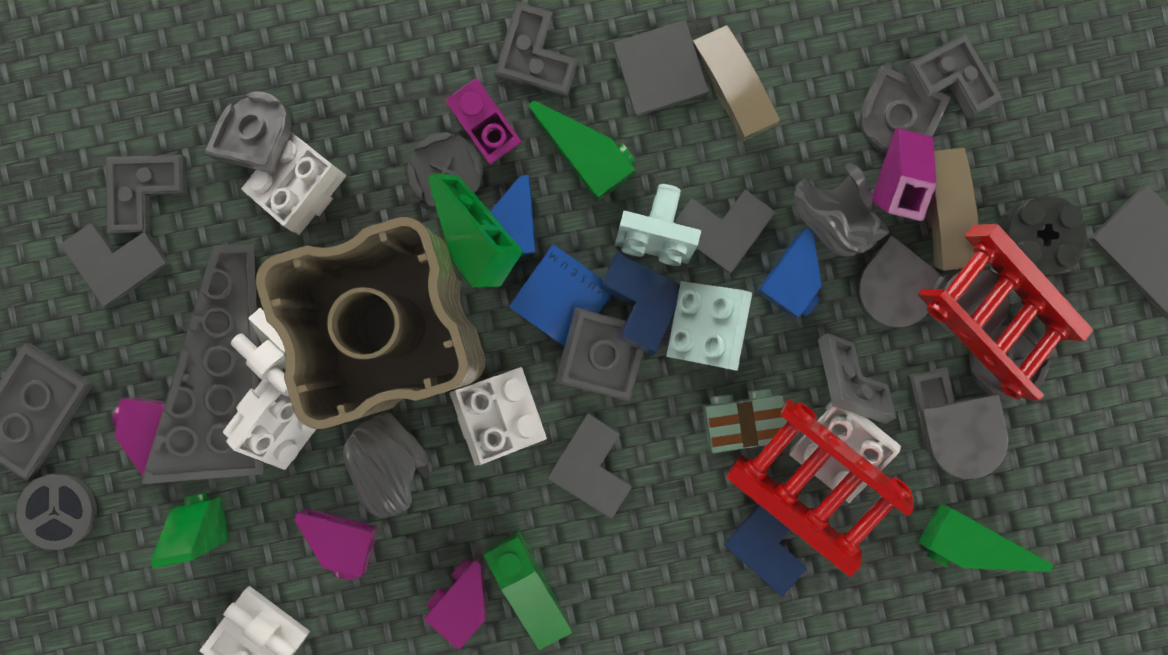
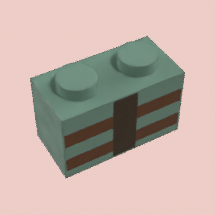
M771 388L748 391L749 398L734 400L733 394L710 397L711 404L702 405L709 451L718 453L767 445L787 422V420L780 416L784 405L783 395H772Z

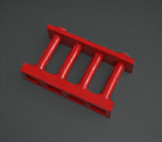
M998 224L973 225L964 236L974 247L973 251L975 254L946 290L922 289L918 296L928 305L926 308L928 313L936 320L944 322L1002 383L1000 388L1004 393L1016 400L1025 398L1040 401L1044 394L1030 379L1059 341L1085 342L1093 329ZM987 263H989L998 273L999 281L974 313L969 316L957 301ZM1013 289L1022 299L1023 307L994 342L984 332L982 327ZM1035 316H1037L1046 325V333L1018 368L1006 354Z
M788 398L780 413V416L787 420L785 425L755 459L748 460L740 454L731 465L726 478L851 578L861 567L862 551L859 544L894 506L908 517L913 512L912 491L900 479L896 477L890 479L818 422L816 414L807 405L801 402L796 404ZM799 432H802L816 443L818 447L786 484H778L767 475L766 470ZM832 456L850 472L816 509H809L798 500L797 494ZM862 482H865L879 493L881 497L848 533L843 532L840 534L829 525L828 519Z

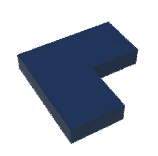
M617 252L599 289L633 306L618 339L653 356L657 352L675 311L680 284Z
M759 504L724 543L725 547L782 597L807 570V567L779 543L790 529Z

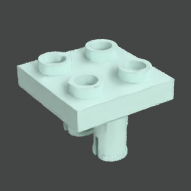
M660 184L649 217L623 211L615 246L622 247V252L632 256L641 257L646 253L658 256L659 261L664 264L680 266L681 263H689L698 246L701 230L674 223L681 190L672 185Z
M681 281L666 357L738 370L752 292Z

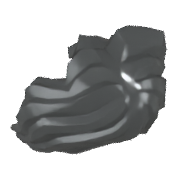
M849 163L845 165V168L850 175L845 178L840 187L833 190L817 189L805 178L796 185L794 193L795 209L800 218L833 253L841 256H854L858 253H863L872 248L877 243V240H881L889 233L887 225L872 212L873 196L867 189L866 176L857 165Z
M382 411L372 419L359 425L347 439L343 448L345 465L355 487L359 502L369 513L378 518H386L388 515L393 516L395 513L400 514L411 506L410 485L415 468L424 478L429 477L432 471V465L428 461L427 454L416 438L409 434L391 413Z

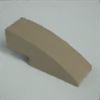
M726 25L693 40L696 53L723 111H727L740 142L775 127L780 122V119L757 73L729 27Z
M965 148L934 150L936 186L927 208V224L929 228H932L934 267L943 271L963 269L975 254L973 251L974 247L964 236L973 225H979L970 167Z

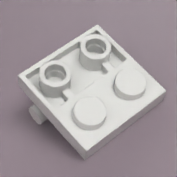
M290 132L274 174L256 170L241 189L285 228L300 235L314 216H320L333 200L331 195L347 175L332 165L298 136Z
M259 308L248 319L262 345L257 348L244 334L235 336L231 341V345L247 360L246 365L262 381H269L284 396H288L284 380L285 373L282 371L286 369L284 346L278 333L267 323L264 311Z
M522 367L449 392L458 416L457 419L462 434L467 441L475 466L482 465L547 439Z
M261 381L256 389H250L236 407L238 412L223 430V433L228 437L226 442L234 451L285 470L317 429L307 427L299 421L294 413L289 395L284 396L269 381Z
M832 401L827 404L825 408L827 411L818 419V422L880 471L900 452L901 446L867 417L834 407ZM804 435L792 447L789 455L802 465L816 450L818 445ZM831 456L815 476L833 490L850 470ZM862 482L846 501L850 503L867 484Z
M249 586L243 591L238 600L226 609L223 614L225 617L200 649V652L204 655H293L311 631Z

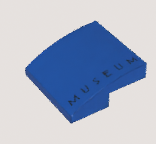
M553 244L509 307L565 346L574 309L579 308L599 314L612 295L599 289L603 281L600 277Z

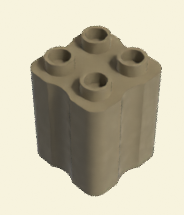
M408 217L395 218L363 228L353 239L341 245L327 248L307 245L274 255L265 260L260 266L256 275V287L267 323L278 333L284 346L286 355L284 380L294 413L299 421L307 427L313 429L333 427L393 408L402 399L418 401L469 385L478 380L483 374L485 356L477 329L465 316L460 302V285L462 280L459 270L452 262L446 242L419 221Z

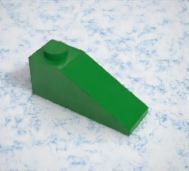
M536 101L528 104L530 114L597 202L634 175L635 169L632 164L636 160L623 143L617 146L611 138Z
M431 173L428 182L452 262L462 273L463 279L472 287H500L523 253V250L459 175Z
M207 492L184 496L183 504L171 508L151 558L152 569L195 560L229 541L221 496L208 498Z
M941 503L918 542L929 549L926 555L928 558L946 568L950 562H953L962 568L1051 572L1054 566Z
M521 530L486 548L483 556L501 591L538 650L573 633Z

